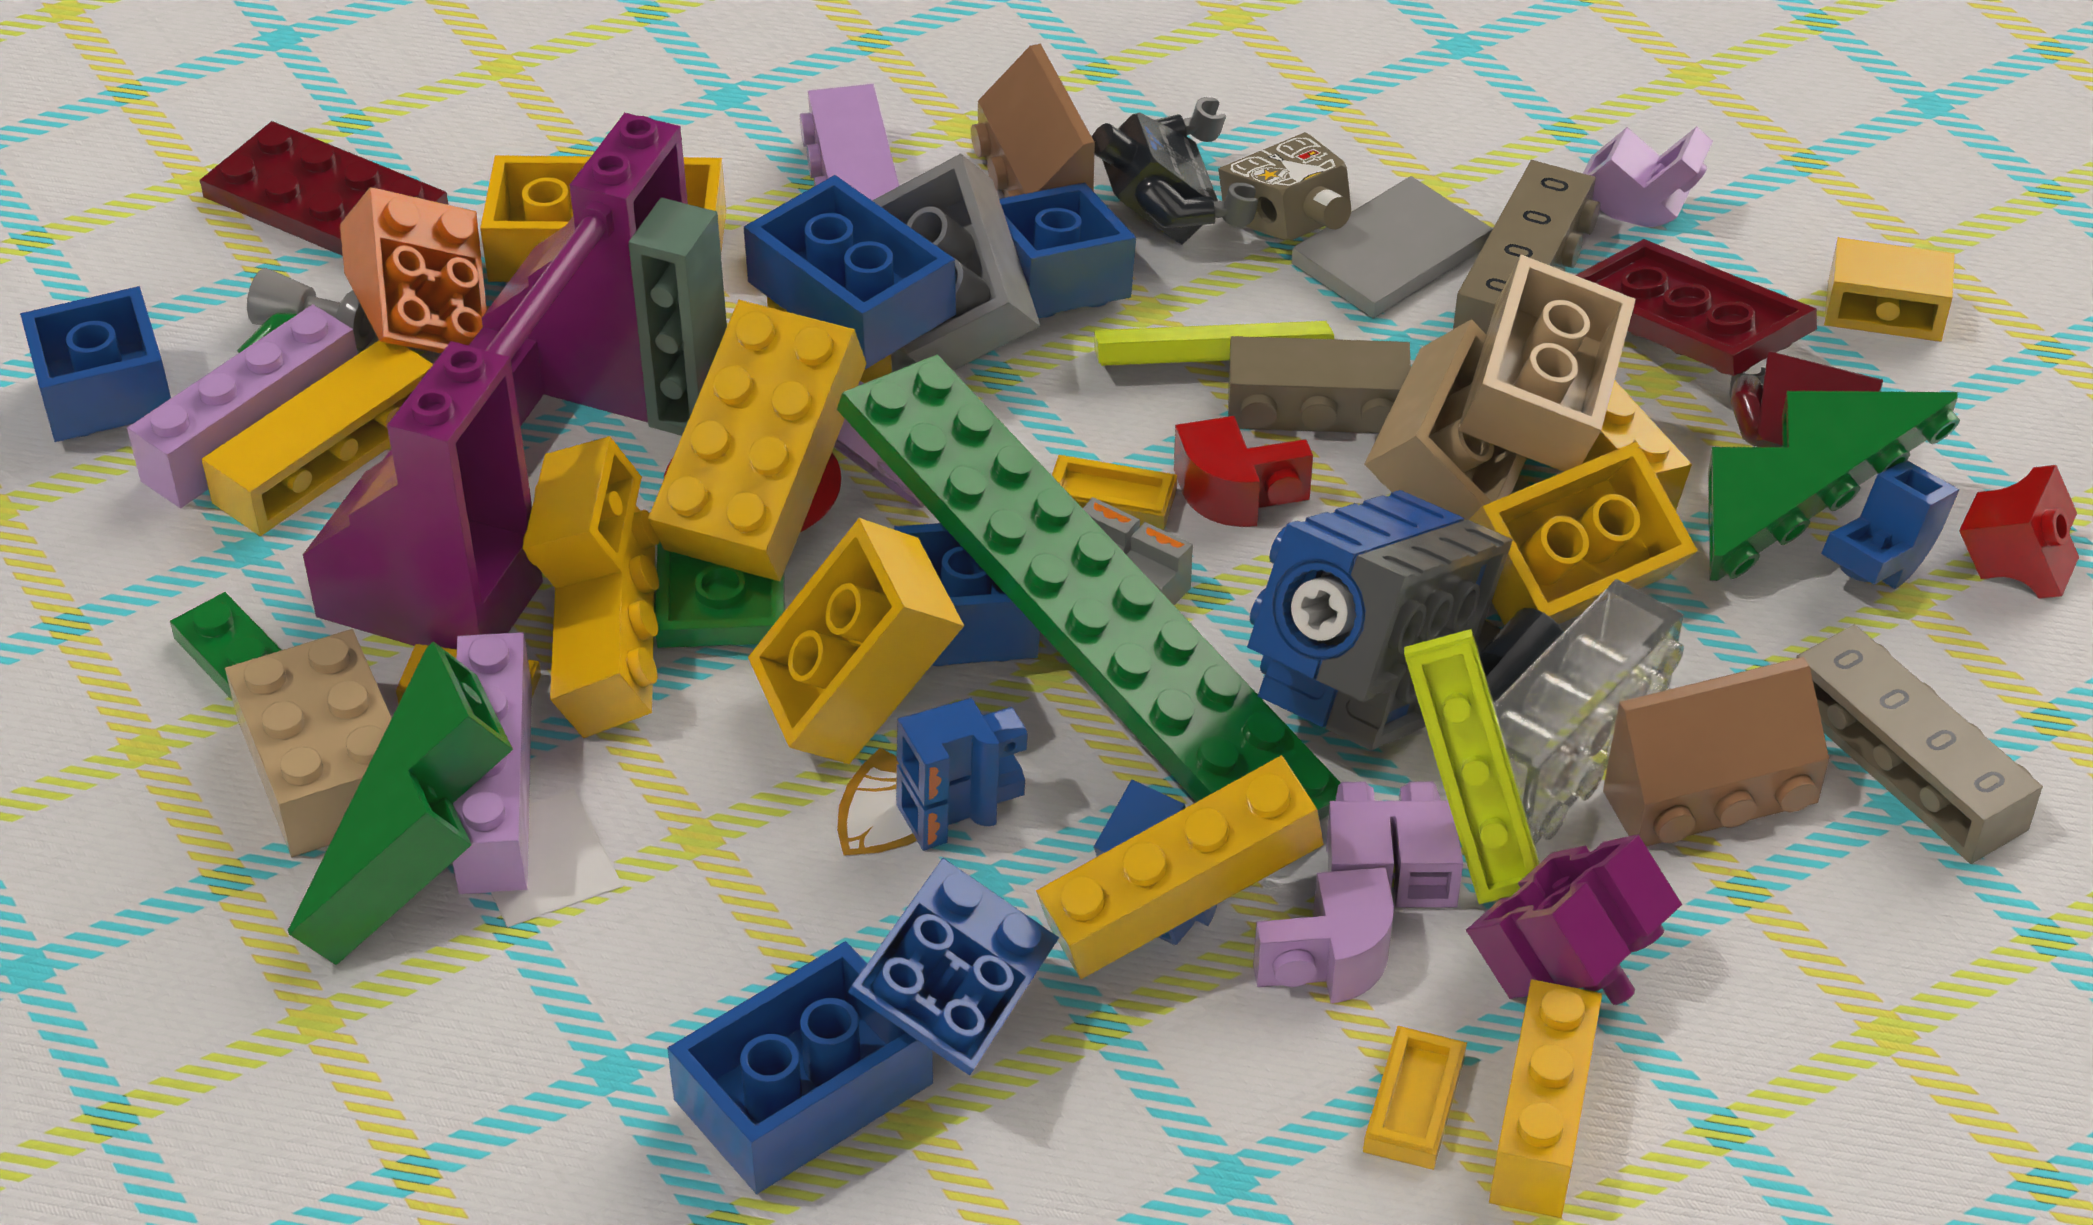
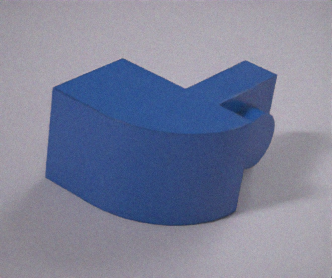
M1908 460L1904 463H1899L1876 476L1860 517L1830 532L1821 554L1839 564L1840 569L1847 576L1855 580L1870 582L1874 585L1882 581L1896 589L1909 579L1931 551L1947 521L1960 489Z

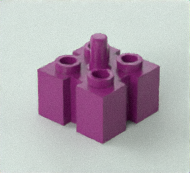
M1637 834L1604 841L1592 852L1588 850L1586 845L1552 852L1518 882L1520 889L1511 897L1498 900L1468 927L1466 932L1509 999L1528 996L1530 981L1533 979L1574 988H1583L1584 990L1594 992L1603 989L1609 1001L1613 1005H1619L1629 1000L1635 994V988L1623 971L1620 963L1631 952L1644 949L1658 940L1665 931L1662 923L1683 904L1643 840Z

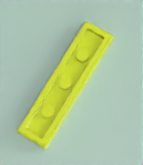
M1327 321L1094 330V350L1098 363L1101 366L1227 361L1230 358L1231 336L1334 339V332Z
M1472 629L1404 647L1405 659L1478 903L1480 905L1501 898L1511 897L1520 889L1518 882L1540 864Z

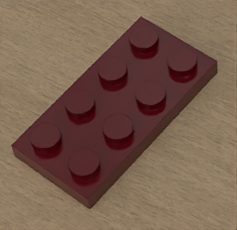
M274 121L268 123L200 179L204 198L341 256L343 254L340 224L370 187L449 205L446 191Z
M1645 239L1575 275L1636 299L1628 331L1632 335L1648 339L1671 349L1676 354L1692 358L1715 368L1720 373L1733 377L1746 372L1753 365L1766 359L1769 351L1778 352L1790 347L1792 343L1817 330L1816 308Z

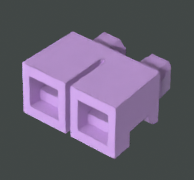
M1341 782L1338 785L1336 801H1330L1326 839L1328 872L1385 867L1391 890L1395 865L1394 893L1396 907H1457L1463 869L1460 841L1448 801H1441L1435 783L1408 782L1400 787L1399 801H1375L1374 788L1366 782Z

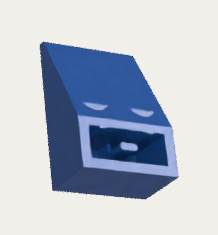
M942 858L854 981L848 993L970 1076L1059 937Z

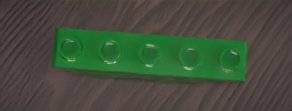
M1787 391L1782 413V447H1712L1708 468L1709 581H1718L1726 575L1730 579L1743 575L1759 560V553L1776 541L1780 545H1785L1796 539L1809 526V519L1828 507L1830 511H1836L1845 506L1858 494L1861 488L1859 485L1876 474H1880L1899 463L1906 462L1910 457V451L1927 440L1930 444H1935L1947 437L1960 422V419L1953 412L1958 399V392Z
M432 642L426 648L288 928L290 936L335 965L348 956L472 845L453 803L513 750L478 676L435 642Z

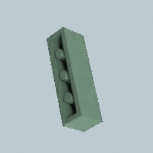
M660 198L629 240V251L648 426L682 436L727 328L717 211Z

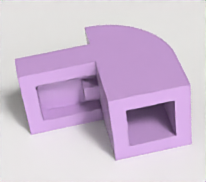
M1696 126L1659 156L1626 127L1591 156L1583 174L1596 177L1593 200L1600 202V210L1613 219L1643 227L1661 226L1678 217L1690 189L1705 174L1707 166L1703 162L1713 140Z
M1386 868L1317 873L1313 917L1257 921L1253 961L1257 987L1278 985L1297 987L1307 983L1326 982L1330 1003L1353 999L1372 988L1381 978L1387 966L1394 914L1393 898Z

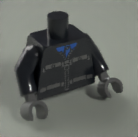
M1213 97L1200 98L1190 118L1183 119L1180 114L1153 120L1139 112L1132 114L1119 128L1105 123L1098 127L1092 135L1095 142L1094 155L1102 159L1114 195L1126 206L1181 245L1202 225L1215 224V218L1222 217L1225 222L1235 227H1246L1253 221L1259 202L1258 199L1254 198L1256 193L1255 187L1246 183L1231 184L1225 201H1218L1197 144L1187 137V135L1191 134L1200 141L1212 142L1220 135L1226 115H1216L1219 101Z

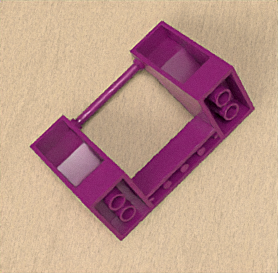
M624 112L570 183L573 217L568 224L535 246L483 315V327L470 345L450 341L387 424L391 450L380 463L362 475L303 553L317 618L413 646L415 644L429 646L432 642H435L440 647L457 649V636L509 633L543 583L542 572L529 561L525 551L522 549L524 533L527 530L532 510L521 434L522 424L543 395L648 422L629 240L660 198L688 204L681 126Z

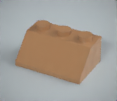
M1041 43L1030 45L978 100V124L971 126V139L975 154L978 158L985 157L989 177L993 179L996 191L1001 190L1003 192L1004 198L1079 183H1086L1094 192L1095 142Z
M1800 657L1620 701L1603 793L1628 836L1639 834L1646 847L1659 843H1674L1690 835L1721 827H1737L1749 820L1784 811L1796 812L1808 805L1818 803L1829 762V755L1812 674L1806 659Z

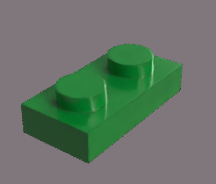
M226 592L170 620L174 639L232 701L225 668L281 651Z

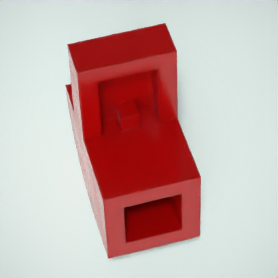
M1235 416L1175 425L1174 472L1177 475V480L1185 500L1203 517L1223 525L1252 527L1257 526L1258 508L1310 500L1313 454L1307 439L1247 448Z

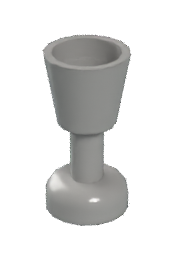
M263 268L253 278L247 297V313L252 324L262 325L270 316L276 313L299 314L313 304L352 328L357 348H365L374 337L375 331L353 290L347 293L340 303L318 298L312 287L271 269Z

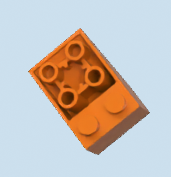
M370 187L341 222L340 230L344 274L379 341L436 353H442L450 341L469 346L482 329V317L487 311L476 211Z

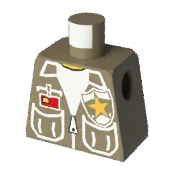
M1306 132L1218 168L1222 201H1225L1228 188L1233 183L1250 184L1256 189L1254 198L1258 199L1259 202L1255 217L1246 226L1247 228L1281 240H1293L1324 226L1330 229H1339L1350 218L1351 200L1345 162Z

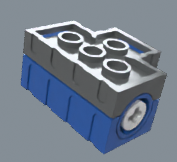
M1402 490L1391 492L1390 496L1381 495L1364 500L1363 504L1360 505L1354 503L1337 508L1333 513L1324 512L1310 516L1303 522L1297 520L1287 523L1286 527L1278 533L1272 544L1269 559L1274 565L1266 588L1257 596L1250 612V623L1254 627L1247 648L1263 655L1260 671L1264 674L1258 697L1318 726H1326L1325 729L1371 751L1426 727L1405 659L1404 647L1472 629L1477 645L1513 539L1468 519L1464 520L1465 518Z

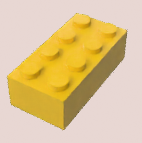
M495 155L480 226L488 282H509L535 246L568 224L573 217L569 185L591 156ZM683 157L688 204L717 211L720 250L722 252L727 211L722 158Z
M738 299L648 516V520L664 550L781 581L845 420L837 411L841 395L844 391L858 386L867 364L855 329Z

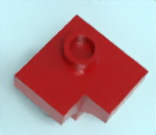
M2057 465L2033 467L2026 477L2009 487L1977 492L1959 530L1981 579L2007 577L2018 580L2029 586L2035 592L2038 599L2063 596L2079 559L2070 536V529L2077 516V511Z

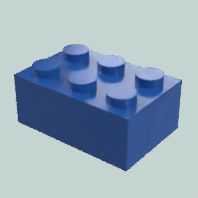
M833 175L744 226L748 282L787 312L855 329L867 363L865 369L956 315L955 259L837 175Z
M846 941L667 1047L674 1101L756 1195L933 1084L932 1050L848 993V990L867 963Z

